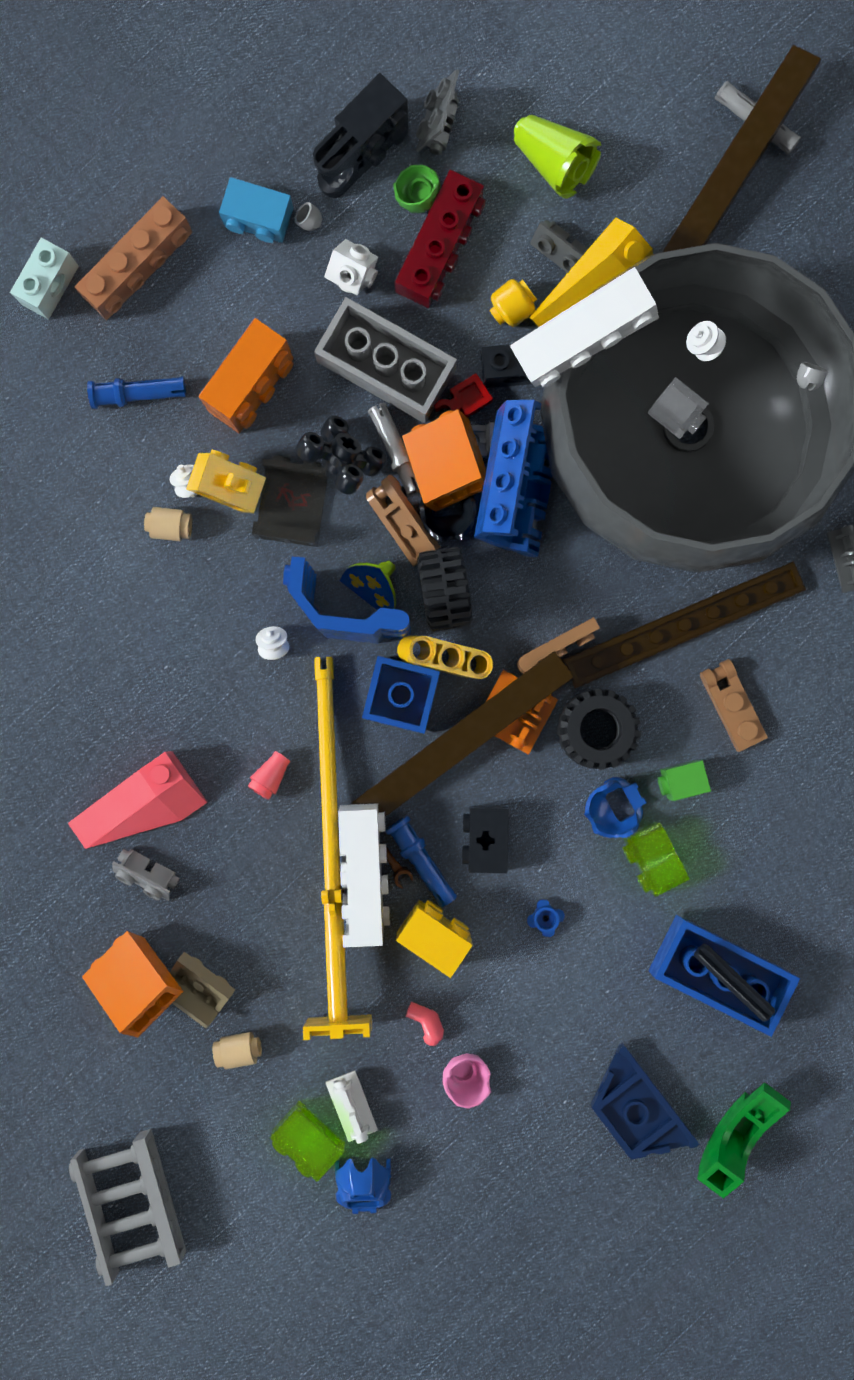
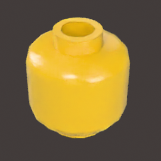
M510 279L492 293L491 302L494 307L489 311L500 325L506 322L509 326L516 327L534 313V302L537 301V298L523 279L520 282Z

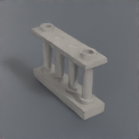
M152 1128L139 1132L133 1140L130 1149L88 1161L84 1148L78 1150L70 1160L69 1174L71 1180L76 1182L97 1254L96 1269L100 1276L103 1275L105 1286L113 1284L120 1271V1266L160 1255L165 1257L169 1268L181 1264L186 1253V1247ZM130 1162L139 1164L141 1171L139 1180L97 1192L93 1173ZM139 1193L148 1196L150 1203L148 1211L106 1223L101 1207L102 1204ZM148 1224L157 1227L159 1234L157 1242L114 1253L111 1235Z

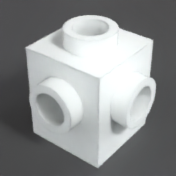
M345 239L333 249L324 278L339 285L343 291L358 295L365 287L370 288L378 274V270L374 269L378 256L372 254L367 247L361 244H354Z

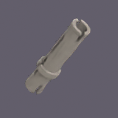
M729 81L722 85L715 96V100L726 106L743 121L747 119L756 102L739 91ZM782 124L771 142L777 145L785 154L789 155L798 144L801 136Z
M380 403L379 409L375 405L368 410V413L392 460L391 468L393 472L398 473L407 496L414 495L413 491H416V493L420 491L406 447L387 409L386 403Z

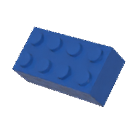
M677 914L648 970L655 979L772 1037L800 980L799 977L790 971ZM702 944L709 945L774 1007L775 1013L766 1022L760 1020L695 958L694 953Z

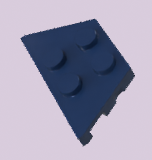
M622 1042L618 1046L590 1104L599 1119L631 1160L646 1157L651 1153L659 1155L671 1152L670 1149L685 1146L695 1148L700 1145Z

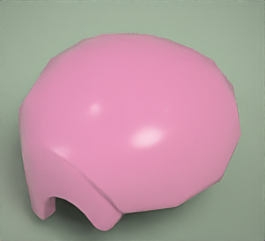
M466 1053L453 1057L443 1071L445 1092L458 1107L469 1109L479 1106L491 1093L489 1082L491 1073L487 1064L478 1055Z

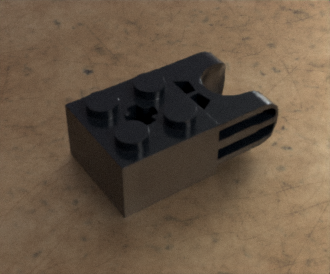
M380 72L335 117L336 127L314 149L313 161L315 168L318 170V186L323 194L331 198L342 196L372 166L376 167L384 160L386 151L393 144H400L408 134V100Z

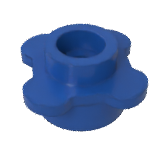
M541 899L537 902V908L534 913L527 917V923L530 927H536L540 930L543 936L552 937L559 922L564 920L565 915L561 909H554L547 900ZM547 915L549 919L544 921L543 916Z

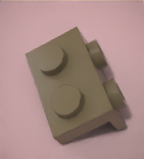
M185 952L179 957L170 971L184 991L172 1004L204 1028H208L232 996L235 989L229 985L226 979L216 976L204 967L199 959L191 957Z

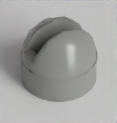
M306 202L297 211L295 223L306 231H314L321 226L322 214L317 207L310 202Z
M801 362L797 372V383L802 389L808 386L809 391H814L821 387L828 370L812 363Z

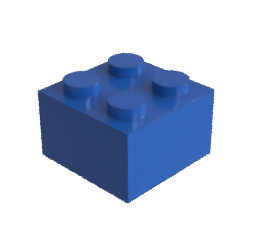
M377 656L362 718L425 734L440 671Z

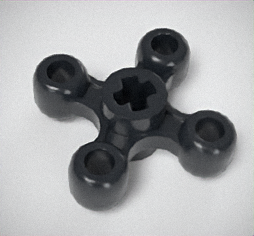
M333 415L323 424L320 431L321 436L314 432H307L301 437L296 446V454L301 460L308 463L322 459V464L326 470L336 475L334 480L336 488L346 495H351L362 484L364 479L363 473L371 477L380 473L386 463V456L382 450L376 447H368L365 450H361L358 440L347 434L349 430L347 422L343 418Z

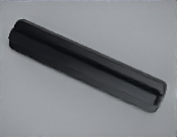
M704 943L695 951V958L760 1020L766 1022L775 1013L774 1007L709 945Z

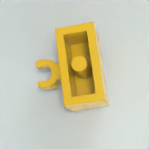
M211 450L210 453H198L186 490L237 511L254 513L266 477L257 474V468L250 464L239 462V465L228 461L230 456L220 451Z

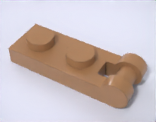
M388 475L381 481L380 487H373L366 493L367 501L413 567L418 564L419 552L438 550L440 548L435 538L425 529L420 516L402 492L401 485L394 476ZM387 496L393 502L389 506L385 502Z
M595 618L589 619L524 654L517 661L519 672L524 674L553 651L561 657L568 653L565 649L568 645L576 642L578 647L595 639L593 632L600 629Z
M730 659L720 662L719 667L713 670L708 668L700 672V678L737 752L768 738ZM725 678L728 686L720 690L717 681Z

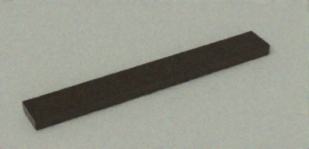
M795 45L791 47L663 252L707 244L821 64L820 57Z
M792 561L562 661L574 676L570 680L575 689L805 591L806 588L795 562Z
M553 651L355 799L351 804L378 803L379 812H385L386 817L574 677L558 654Z

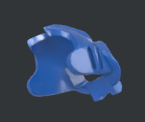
M612 777L590 794L586 802L584 815L591 822L595 834L608 838H626L638 830L639 823L643 817L642 805L646 804L647 801L644 797H641L636 782L630 784L623 778ZM617 788L623 789L634 809L632 815L622 820L616 818L606 799V794Z
M371 1158L368 1167L363 1172H359L355 1168L352 1159H348L341 1168L340 1160L335 1161V1177L338 1188L335 1195L337 1202L341 1206L352 1209L353 1214L365 1211L377 1213V1208L383 1207L390 1201L391 1159H386L385 1168L375 1158Z

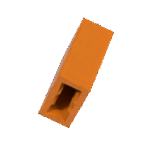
M459 409L446 411L438 419L428 424L417 425L411 429V432L402 436L423 503L437 512L483 490L486 467L470 420Z
M129 931L119 936L102 957L96 959L91 964L90 969L82 976L119 1033L137 1038L184 992L147 940Z

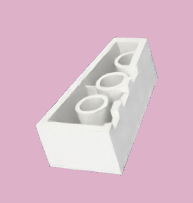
M634 267L516 341L510 347L534 387L539 385L547 387L561 377L560 373L571 367L574 369L585 364L592 358V355L614 346L626 336L659 319L657 305Z
M378 803L340 805L338 810L340 856L343 857L340 877L341 886L344 888V893L342 894V919L346 920L343 948L383 946L384 926H390L389 906H383V895L389 893L388 875H382L381 863H387L386 844H380V832H385V812H379Z

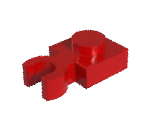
M477 373L451 388L449 393L453 398L451 400H439L434 405V410L438 412L442 408L454 411L459 409L468 418L492 403L493 398Z

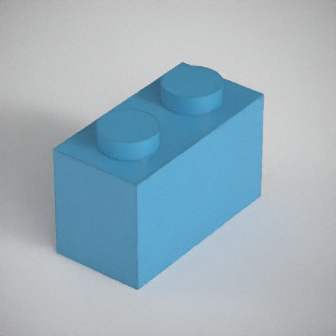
M230 177L219 215L225 227L234 233L243 234L245 231L255 234L258 239L267 243H273L274 240L283 243L294 207L291 195Z

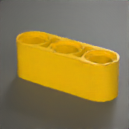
M408 635L400 640L397 647L399 658L405 663L464 678L483 679L488 677L493 669L492 657L487 652L428 636ZM416 642L420 645V654L417 658L413 654V647ZM445 650L449 654L446 664L442 661V654ZM473 658H475L477 662L474 671H472L470 667V663Z

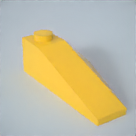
M615 218L529 318L538 327L542 326L591 295L595 289L647 256L653 255V248L635 227Z

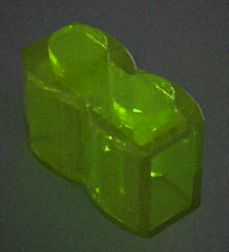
M656 821L623 838L626 846L622 847L623 853L630 865L636 863L641 874L636 877L645 893L650 891L653 896L657 897L690 880L660 822Z

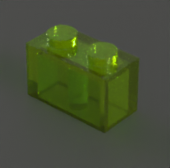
M299 1100L273 1128L270 1136L275 1150L283 1156L288 1155L296 1162L295 1166L303 1176L307 1178L311 1176L316 1182L341 1157L345 1148V1142Z

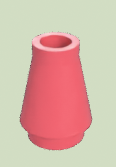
M275 751L250 777L251 782L248 787L269 800L272 794L276 795L286 768L291 761Z

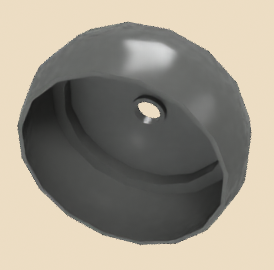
M713 243L647 256L595 289L592 293L635 267L657 305L659 319L626 336L614 346L592 355V358L585 364L574 369L571 367L560 373L561 377L557 381L544 387L540 414L551 475L583 524L634 560L693 573L761 562L813 529L854 472V333L825 289L774 255ZM703 321L713 322L726 336L724 350L711 361L699 360L686 346L690 330L696 324ZM801 362L812 363L828 370L821 387L814 391H809L808 386L805 389L800 388L797 383V372ZM688 410L695 412L702 418L705 432L704 437L699 442L685 444L674 437L670 425L672 417L676 413Z

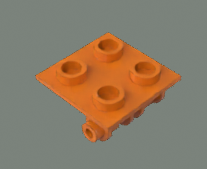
M503 669L486 701L518 677ZM550 694L496 734L495 737L529 755L559 699Z

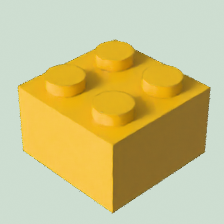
M418 900L398 929L396 941L451 978L473 946L471 933L468 931L470 928L456 918H453L452 921L445 918L442 914L443 910L432 901L427 900L426 903Z

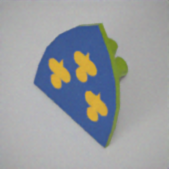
M381 562L379 565L356 563L349 566L343 573L340 582L376 610L380 608L395 609L396 595L389 578L396 570L392 562Z

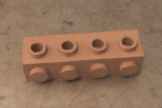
M162 196L74 287L107 321L193 233L186 217Z

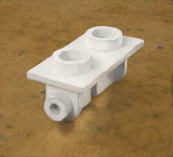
M354 1070L325 1082L348 1142L356 1140V1143L359 1144L368 1140V1134L378 1131L356 1071Z

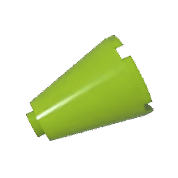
M532 114L521 118L515 125V144L559 196L568 199L577 193L574 188L579 182L583 185L587 183L596 169L601 156V152L597 150V146H601L600 141L590 135Z

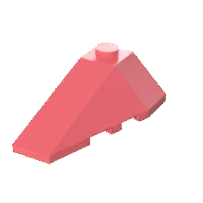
M168 751L139 769L68 822L84 848L87 849L182 821L208 802L174 752Z

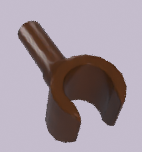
M387 848V861L394 871L395 884L403 889L402 883L398 880L399 875L408 874L412 882L413 875L408 867L401 866Z

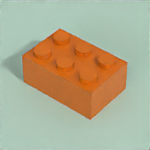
M254 318L198 396L209 413L239 434L243 428L248 429L257 417L255 412L261 403L266 404L273 396L276 382L280 377L285 378L293 367L292 360L294 358L287 340Z

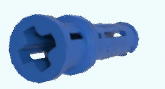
M183 376L136 382H125L121 378H115L114 382L107 383L87 382L88 399L92 409H98L102 405L113 404L124 407L131 401L187 396Z
M407 815L389 826L385 832L393 837L401 849L400 855L405 859H409L411 864H413L440 908L454 901L457 895L424 848L426 846L424 838L418 837L410 825L411 819Z

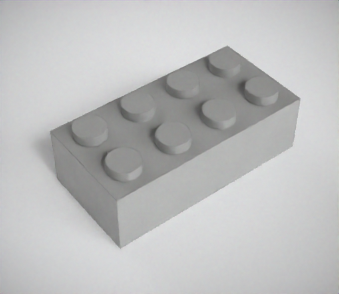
M347 297L343 300L314 351L318 364L425 424L434 410V405L439 401L453 377L457 366L456 358Z

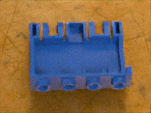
M534 399L506 400L497 410L474 538L524 556L538 557L541 543L535 540H541L542 532L532 528L533 520H545L546 512L543 510L547 509L552 483L548 479L553 477L551 470L544 466V459L549 460L543 426L533 424L535 410H541V403Z
M292 556L291 565H285L283 585H287L289 593L314 626L325 637L378 644L384 638L401 640L403 637L411 634L409 616L403 610L380 608L366 620L321 615L314 606L317 574L309 566L306 558Z

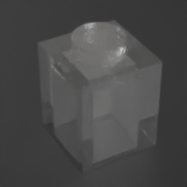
M675 377L652 405L648 414L680 439L687 430L693 434L706 419L701 413L709 403Z

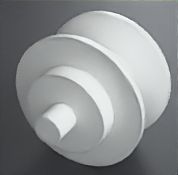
M703 321L696 324L690 330L686 340L687 349L701 361L715 359L722 353L726 345L725 333L711 321Z
M179 465L171 474L169 480L173 486H176L175 493L177 496L182 498L197 496L196 493L186 490L194 465Z
M267 627L256 635L255 640L258 645V653L264 659L276 660L285 656L289 651L287 633L280 627Z

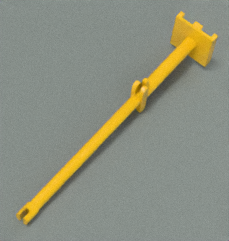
M316 657L314 658L315 680L317 681L325 889L321 891L322 904H324L328 1017L308 1018L303 1026V1040H310L312 1036L330 1035V1039H342L345 1034H363V1037H370L372 1014L348 1016L346 961L345 948H343L344 919H342V894L344 893V888H341L332 682L334 680L333 657H326L327 669H322L321 658Z

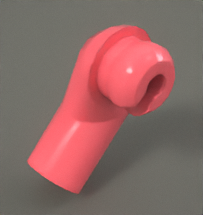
M411 1002L405 1017L421 1023L425 1034L423 1039L426 1044L430 1046L437 1045L444 1036V1029L439 1015L434 1010Z

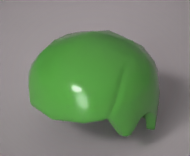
M423 164L410 165L401 171L396 182L393 184L395 199L402 208L410 213H425L430 210L441 189L436 171Z

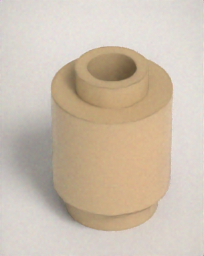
M153 507L151 513L146 512L144 530L149 532L150 538L171 541L190 539L192 514H187L184 510Z
M252 1032L221 1037L220 1041L213 1042L212 1046L216 1067H224L225 1070L256 1064L257 1057L262 1055L259 1037L254 1038Z

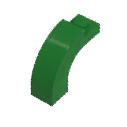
M765 1082L751 1095L744 1092L729 1108L711 1135L701 1158L697 1179L723 1199L744 1182L746 1164L756 1142L767 1129L790 1111L791 1101Z

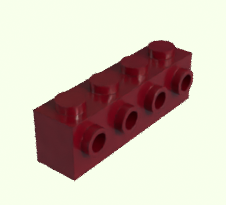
M449 170L395 280V293L428 309L433 299L436 301L440 299L445 288V283L442 281L447 272H453L459 259V255L456 252L460 244L464 246L467 244L473 229L470 227L474 216L480 217L486 204V199L483 198L484 185Z

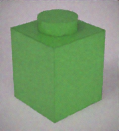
M693 760L660 769L662 776L658 777L659 788L663 796L667 795L668 800L676 801L711 792L703 760Z

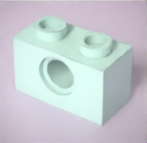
M41 237L10 293L21 305L49 320L79 265L69 252Z

